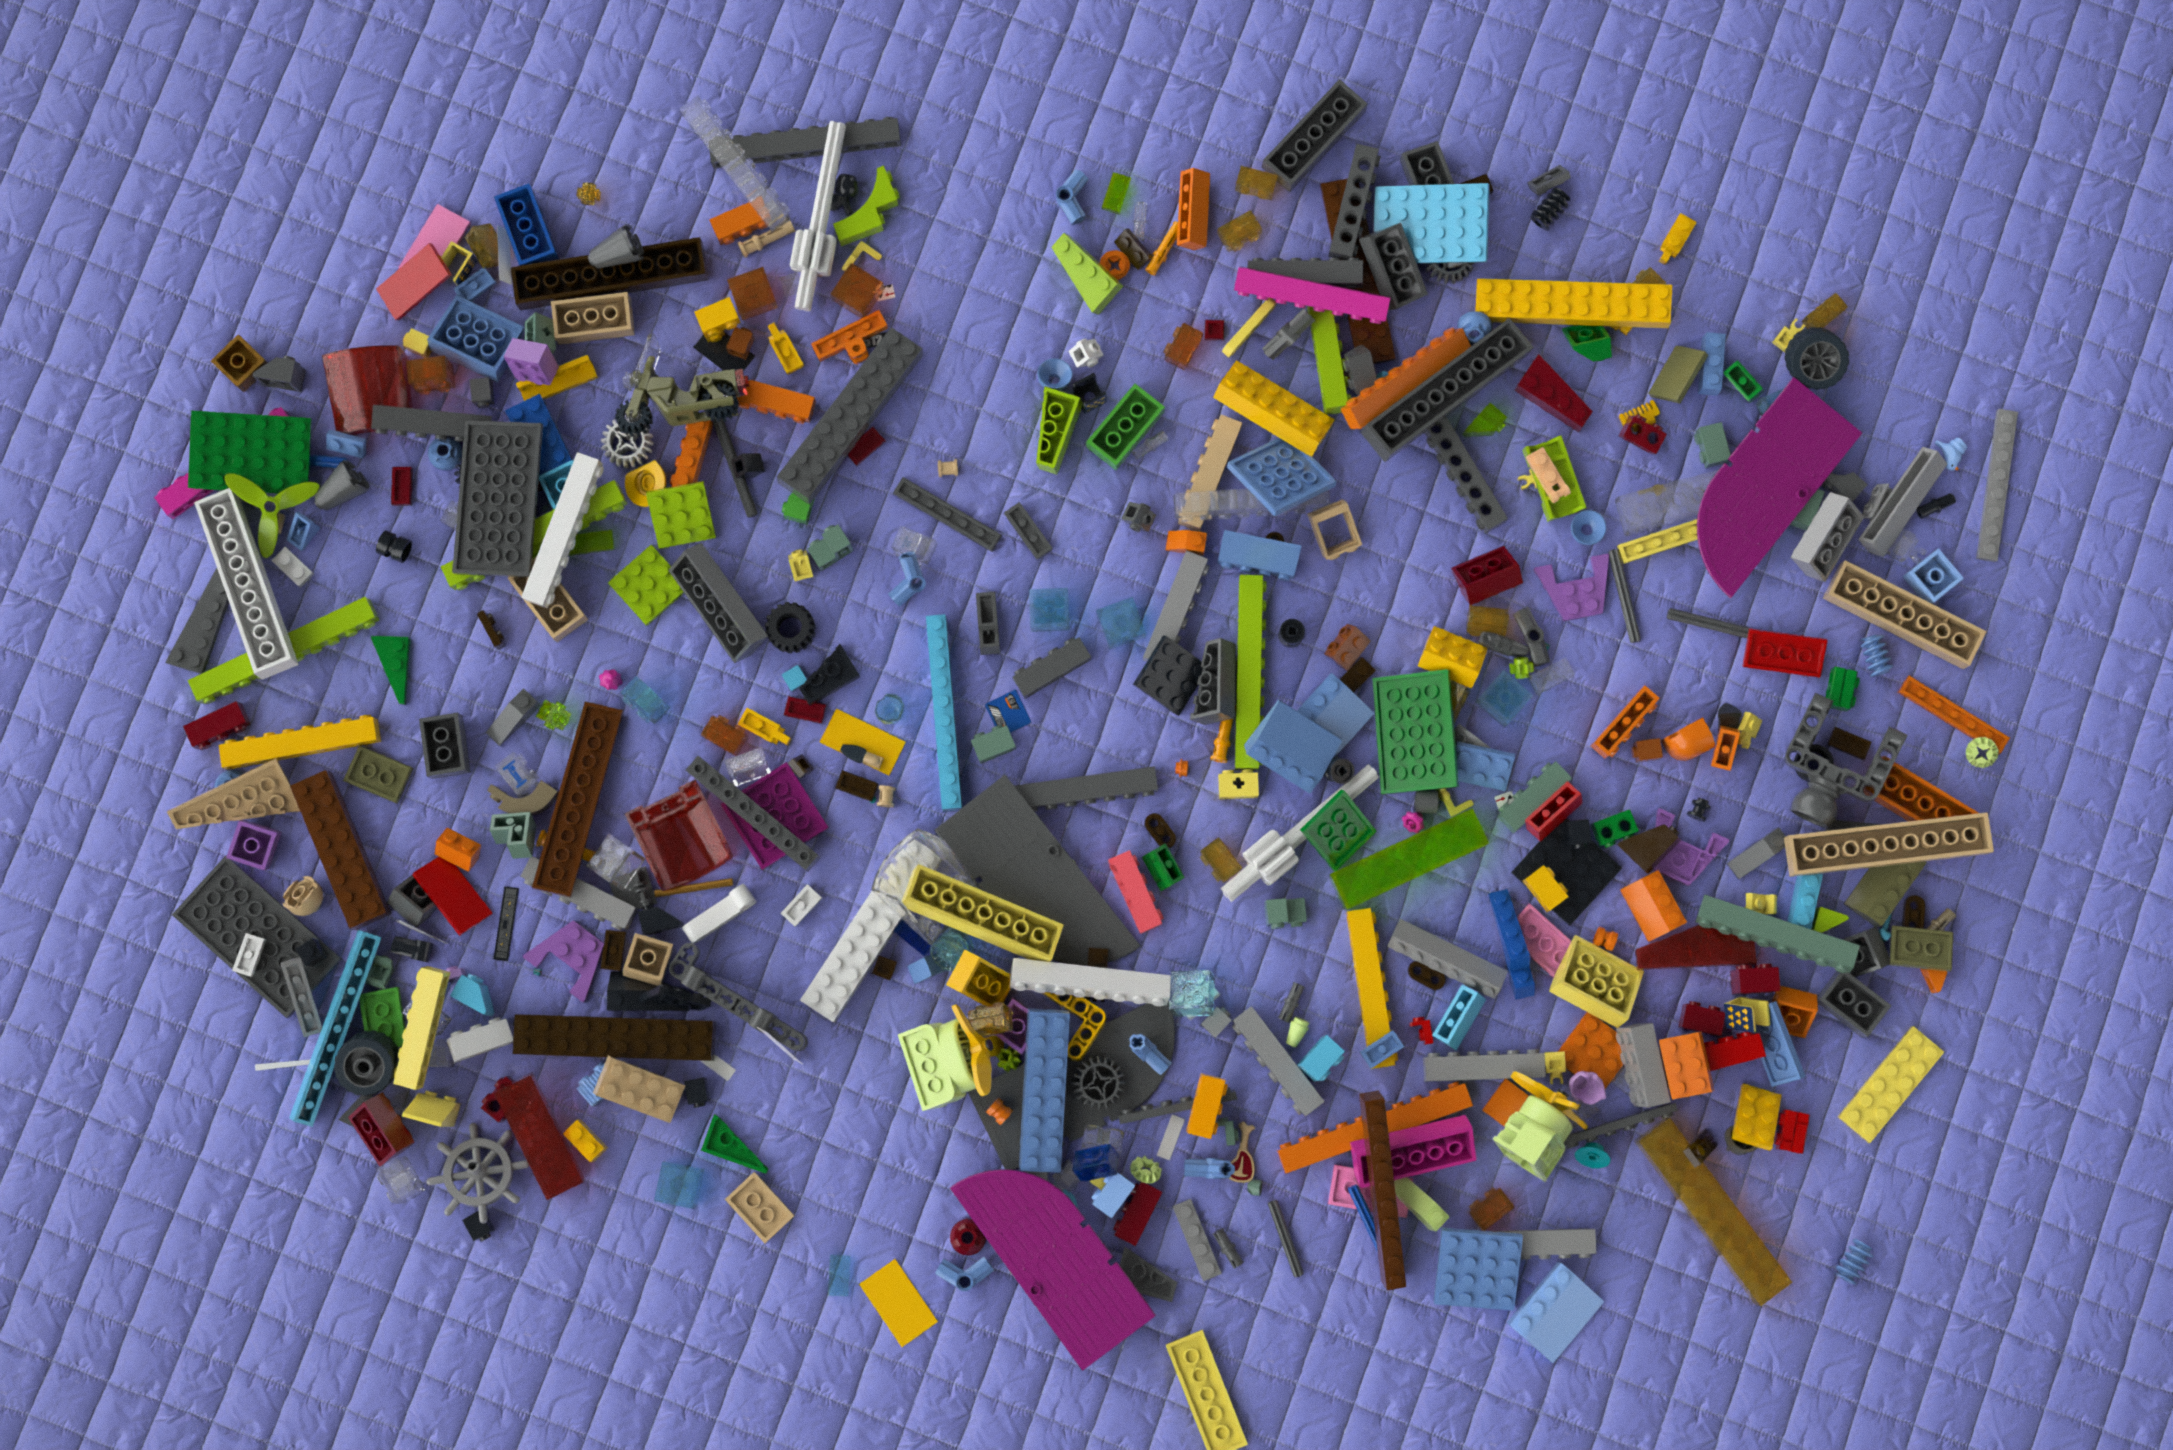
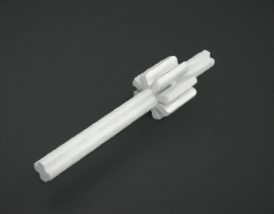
M830 121L810 228L804 229V231L797 230L795 234L790 267L795 272H801L794 306L798 310L811 311L817 277H828L831 275L837 240L834 236L825 234L846 129L845 124L841 122Z
M1369 764L1366 765L1348 783L1341 786L1283 836H1280L1275 830L1266 833L1243 853V858L1247 861L1248 866L1220 888L1224 896L1232 902L1259 879H1262L1268 886L1277 881L1299 862L1294 849L1307 839L1300 829L1341 789L1352 800L1355 799L1379 778L1376 770Z

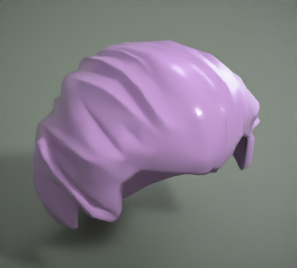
M1581 1071L1570 1078V1092L1576 1101H1580L1585 1105H1592L1606 1099L1603 1081L1596 1073Z

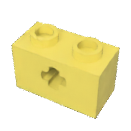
M1252 769L1242 770V773H1234V770L1222 771V774H1218L1219 799L1258 798V772L1253 773ZM1237 779L1240 780V783L1244 784L1241 785L1240 789L1233 785Z

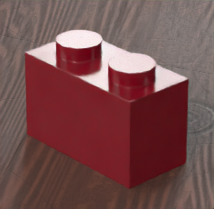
M1689 1001V1004H1683L1678 1028L1721 1036L1725 1012H1721L1720 1007L1709 1005L1708 1008L1701 1007V1003Z

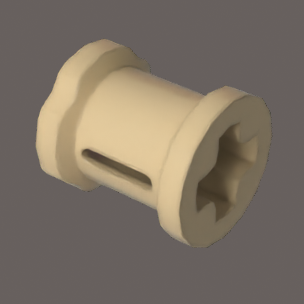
M957 459L950 462L938 460L939 477L943 475L958 476Z
M879 786L880 796L877 806L894 807L893 793L896 788L892 786Z

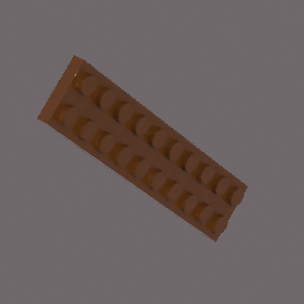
M1347 179L1320 183L1331 242ZM1359 182L1355 184L1357 188H1360ZM1357 200L1351 201L1353 206L1360 205ZM1353 218L1346 219L1349 224L1356 223ZM1365 218V221L1361 220L1360 227H1363L1361 238L1370 234L1367 219ZM1343 236L1342 240L1344 242H1350L1351 238L1348 236ZM1357 238L1355 245H1358L1356 257L1352 256V258L1363 260V288L1347 289L1380 295L1360 241ZM1346 314L1353 349L1359 345L1365 346L1371 352L1373 364L1394 361L1396 359L1387 317L1385 322L1381 321V324L1370 322V318L1363 317L1362 320L1351 318V314Z
M585 701L532 889L564 897H572L624 713L623 710Z

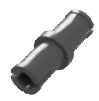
M1293 982L1287 998H1284L1285 1003L1278 1016L1279 1019L1290 1022L1295 1007L1299 1006L1298 1001L1305 988L1304 986Z
M1221 1228L1215 1231L1212 1235L1220 1245V1251L1226 1255L1233 1269L1243 1264L1244 1261L1235 1249L1236 1245L1230 1241L1224 1229Z

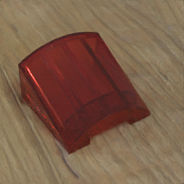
M399 345L356 347L322 355L336 431L357 436L360 433L375 432L376 430L371 428L373 405L412 408L407 354Z
M696 779L678 787V792L643 808L641 805L624 813L662 891L695 881L733 858L730 847Z

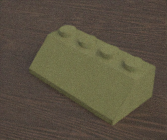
M1927 862L1868 868L1844 902V905L1874 927L1882 926Z

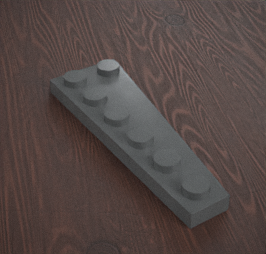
M217 568L165 663L199 674L205 672L229 604Z

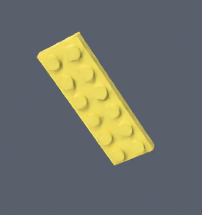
M1911 1026L1837 1117L1867 1143H1871L1943 1055L1944 1051L1918 1029Z
M1203 1330L1165 1344L1206 1450H1236L1248 1445Z

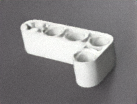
M741 884L729 892V896L685 924L682 929L690 942L695 944L752 907L757 901L747 886Z

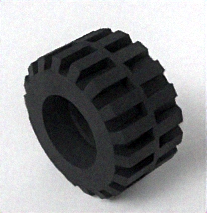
M785 602V605L778 604V608H773L771 614L767 615L765 632L768 635V639L775 648L782 652L786 651L792 654V652H800L801 649L805 650L808 644L811 645L813 642L812 638L816 634V625L813 617L804 606H800L798 603L793 602V604ZM788 618H796L802 624L799 634L792 638L783 637L779 631L781 623Z

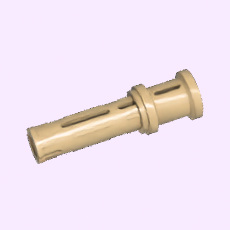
M788 221L759 236L754 234L751 239L738 242V246L742 255L746 258L752 252L761 251L763 246L795 232L791 221Z

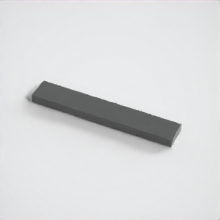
M902 477L893 492V495L990 552H993L1002 537L1000 533Z

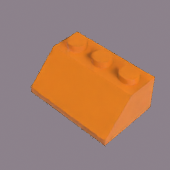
M1659 870L1620 889L1648 942L1687 923Z

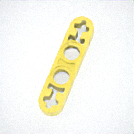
M1268 298V301H1265L1226 344L1222 352L1230 358L1274 310L1278 303L1273 298Z

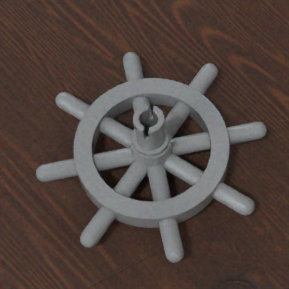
M471 1123L469 1125L470 1140L459 1144L454 1149H451L443 1142L438 1143L437 1148L446 1154L448 1158L444 1165L443 1175L428 1178L427 1184L445 1183L448 1192L453 1197V1200L444 1210L446 1216H450L461 1203L469 1207H478L479 1220L481 1223H486L488 1220L486 1206L495 1203L502 1196L515 1204L519 1203V1196L509 1190L513 1178V1170L528 1168L530 1162L524 1160L512 1163L508 1153L503 1148L512 1136L510 1130L505 1131L496 1143L489 1139L478 1138L477 1124ZM480 1148L491 1150L481 1162ZM472 1150L473 1159L468 1161L463 1155ZM499 1155L503 1164L488 1167L494 1158ZM456 1163L467 1169V1171L453 1173ZM503 1172L500 1183L489 1176ZM468 1179L460 1191H458L454 1181ZM484 1182L494 1189L487 1195H485ZM474 1184H476L477 1197L466 1196Z

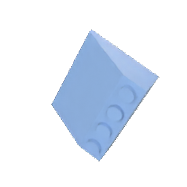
M1557 1262L1507 1321V1324L1548 1360L1554 1363L1604 1301L1561 1262Z

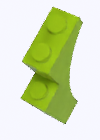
M884 165L877 168L875 186L865 204L853 215L833 223L841 247L884 231L882 224H885V220L880 212L898 206L897 199L900 198L896 187L892 188L890 183L893 181L890 170H885Z

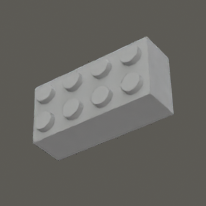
M1830 492L1823 501L1818 513L1814 516L1807 531L1803 534L1798 546L1794 549L1791 555L1792 560L1806 576L1825 582L1864 516L1848 497Z
M1637 1023L1616 1028V1040L1622 1051L1620 1058L1626 1069L1625 1080L1630 1087L1629 1098L1631 1103L1636 1107L1648 1108L1670 1103L1653 1023Z

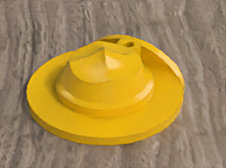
M656 460L625 475L626 493L634 504L641 507H649L646 496L647 491L666 488L665 472Z

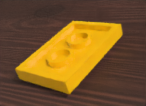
M1743 1083L1740 1088L1731 1139L1770 1151L1773 1148L1782 1095Z

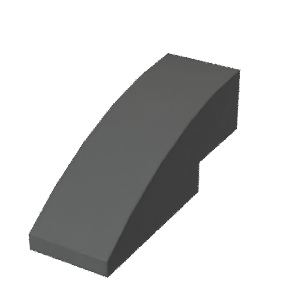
M995 591L976 593L981 655L999 654L1000 643Z

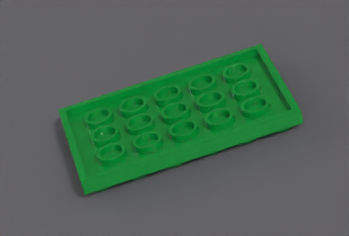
M191 410L188 488L228 489L225 475L229 473H235L251 480L265 493L278 494L293 485L309 482L312 418Z
M1450 670L1372 678L1381 794L1459 787Z

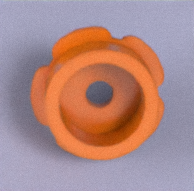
M1180 759V762H1176L1175 774H1179L1180 778L1182 776L1187 777L1189 762L1183 761V759Z

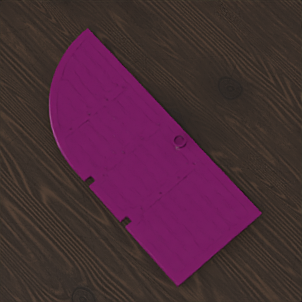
M1794 377L1755 424L1759 432L1756 433L1751 429L1730 455L1728 460L1732 463L1731 467L1724 463L1712 478L1700 503L1697 517V539L1700 554L1710 576L1729 598H1732L1862 434L1861 431Z
M1000 1169L971 1175L950 1187L956 1198L1082 1371L1156 1316L1117 1262L1112 1266L1109 1264L1108 1260L1113 1258L1112 1254L1090 1224H1087L1084 1228L1080 1223L1085 1220L1084 1216L1071 1199L1055 1185L1030 1173Z

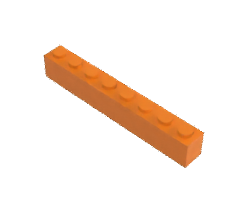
M1454 327L1445 330L1443 332L1444 335L1431 340L1429 346L1417 350L1415 356L1403 360L1401 366L1388 371V375L1377 379L1372 387L1363 389L1358 397L1349 399L1346 402L1347 405L1342 407L1341 411L1350 429H1362L1365 427L1366 424L1470 348L1471 345L1463 328L1454 329Z

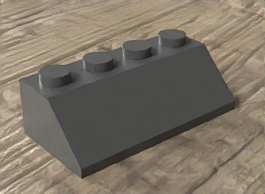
M1401 223L1373 232L1359 239L1379 294L1391 297L1388 310L1398 309L1428 295Z

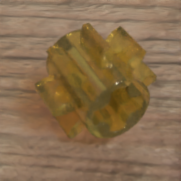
M585 182L582 184V188L577 187L576 196L578 199H581L580 202L584 205H595V200L600 201L601 192L599 189H596V184Z

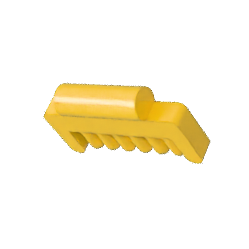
M1650 400L1649 403L1642 404L1641 408L1638 406L1637 411L1633 408L1632 411H1628V414L1627 412H1624V415L1621 413L1619 420L1624 426L1629 416H1636L1638 414L1647 419L1646 423L1652 425L1656 423L1654 417L1658 416L1660 411L1654 400ZM1634 424L1632 426L1633 431H1639L1638 425Z

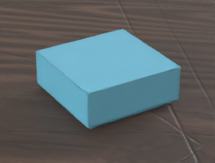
M799 665L781 674L791 692L800 688L807 680Z

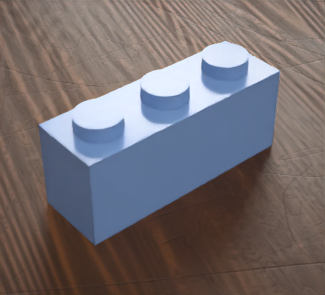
M1706 332L1702 337L1701 351H1705L1708 357L1699 370L1698 394L1717 396L1722 390L1726 334Z

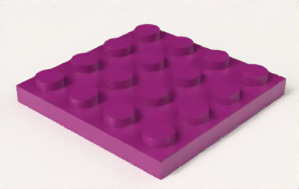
M787 762L742 790L745 795L803 843L808 842L829 828ZM724 802L720 804L762 870L787 855Z

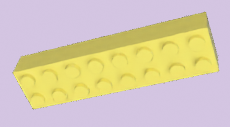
M920 864L912 871L900 904L901 907L1029 960L1050 962L1064 926L1059 922Z

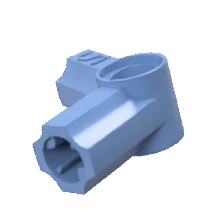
M1076 169L1056 191L1057 204L1062 208L1071 225L1078 224L1086 218L1075 197L1089 179L1084 173ZM1068 194L1070 197L1063 200L1060 198V195Z
M914 551L905 552L898 557L905 579L888 593L899 607L916 592H921L926 586V581ZM920 578L918 583L911 584L913 579Z
M1133 1034L1129 1038L1131 1050L1143 1062L1146 1061L1158 1074L1162 1075L1172 1064L1145 1035Z
M1206 1158V1160L1185 1159L1184 1176L1223 1179L1230 1178L1235 1173V1166L1230 1161L1222 1158Z
M982 1257L965 1271L943 1259L935 1274L956 1286L959 1290L968 1291L991 1274L994 1269L985 1257ZM963 1276L970 1278V1286L962 1287L959 1281L960 1278Z

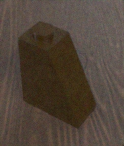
M1663 824L1620 841L1617 845L1649 874L1681 839L1678 837L1680 833L1672 825L1668 828Z

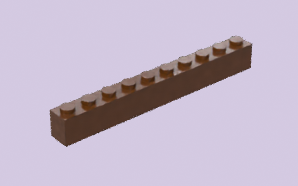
M1379 1090L1360 1093L1359 1099L1381 1282L1388 1291L1406 1287L1385 1099Z

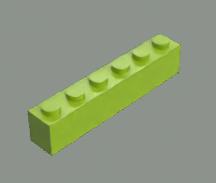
M1308 306L1307 311L1315 319L1310 325L1324 413L1327 415L1342 413L1341 408L1347 405L1346 402L1351 399V395L1346 392L1348 377L1343 374V370H1345L1343 361L1345 360L1340 356V352L1343 349L1341 340L1338 341L1337 334H1340L1339 324L1335 323L1334 319L1337 315H1333L1331 310L1325 309L1324 312L1314 311L1312 306Z

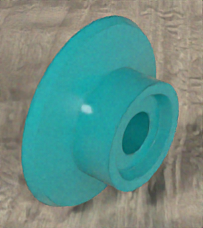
M1586 1143L1584 1147L1579 1148L1575 1152V1159L1580 1164L1590 1168H1604L1611 1161L1608 1153L1604 1151V1147L1599 1143Z

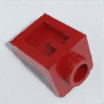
M1424 1017L1413 1018V1022L1409 1023V1027L1421 1025V1029H1418L1419 1040L1423 1041L1424 1045L1433 1044L1430 1020H1425Z

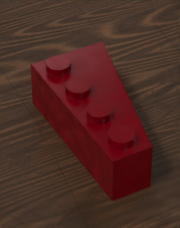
M1539 354L1514 390L1578 433L1593 412Z

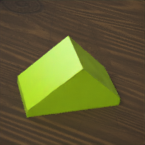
M1818 907L1815 909L1811 930L1823 933L1849 920V917L1823 907Z

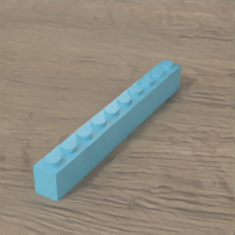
M945 614L926 616L941 804L943 812L962 809L947 618Z
M359 929L357 931L289 1117L294 1122L313 1127L334 1069L335 1057L343 1045L382 937Z

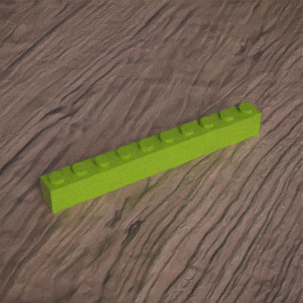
M615 480L596 488L595 494L591 495L589 510L586 514L584 513L582 518L583 525L581 530L589 527V523L595 520L601 521L605 519L607 514L611 512L616 513L623 510L624 506L628 504L619 484ZM555 509L535 519L533 554L537 553L542 545ZM453 560L440 566L449 586L455 591L467 588L468 584L474 581L479 582L485 579V575L453 574Z
M1239 575L1235 770L1252 769L1258 771L1259 766H1263V764L1247 755L1244 744L1264 719V715H1260V708H1264V696H1261V688H1264L1265 678L1261 677V669H1265V657H1261V650H1265V638H1262V631H1265L1266 619H1262V612H1266V600H1263V592L1266 593L1267 584L1266 581H1263V575Z
M365 596L289 632L288 636L297 661L303 660L307 654H316L322 651L324 646H332L339 643L343 637L356 635L357 631L362 628L368 629L375 626V622L379 621V617L371 600ZM246 652L187 681L196 701L202 704H210L216 700V697L221 695L227 696L234 692L233 689L246 687L251 684L252 680L261 678L254 674Z

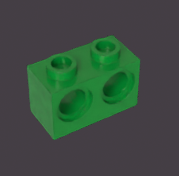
M1630 809L1590 825L1598 846L1604 845L1605 848L1617 844L1615 840L1621 838L1623 840L1628 839L1639 831ZM1621 821L1628 824V831L1621 830ZM1603 828L1610 831L1609 838L1602 836L1601 831Z

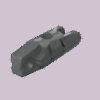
M1482 632L1480 634L1479 644L1492 651L1513 657H1521L1529 652L1526 645L1516 642L1514 639L1490 632Z

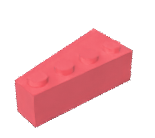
M1128 850L1108 859V864L1139 933L1143 934L1162 925L1161 920L1164 917L1160 909H1156L1153 904L1156 901L1152 891H1148L1145 884L1148 882L1144 873H1140L1138 870L1139 862L1136 856H1132L1131 851Z

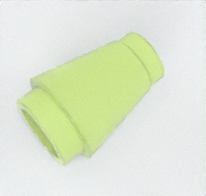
M1294 1017V1020H1291L1286 1043L1297 1048L1309 1030V1022L1299 1017Z

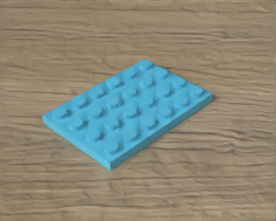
M1488 183L1375 187L1374 232L1401 223L1416 264L1487 262Z

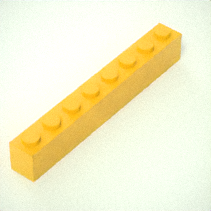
M362 715L357 720L345 718L341 719L340 723H321L319 727L307 725L303 726L302 730L297 731L285 729L280 734L269 732L264 733L263 737L258 738L256 736H247L242 741H237L236 739L224 741L225 744L218 745L221 767L231 770L264 764L275 758L280 761L357 747L359 745L381 742L378 719L371 717V715Z
M1371 908L1346 912L1367 1047L1392 1031L1389 1027V1022H1392L1391 1011L1386 1008V1002H1389L1388 992L1383 989V983L1386 982L1384 970H1380L1382 954L1381 951H1377L1376 944L1379 943L1378 931L1374 932L1373 925L1376 924L1375 912H1371ZM1397 1052L1372 1069L1395 1066V1061H1398Z

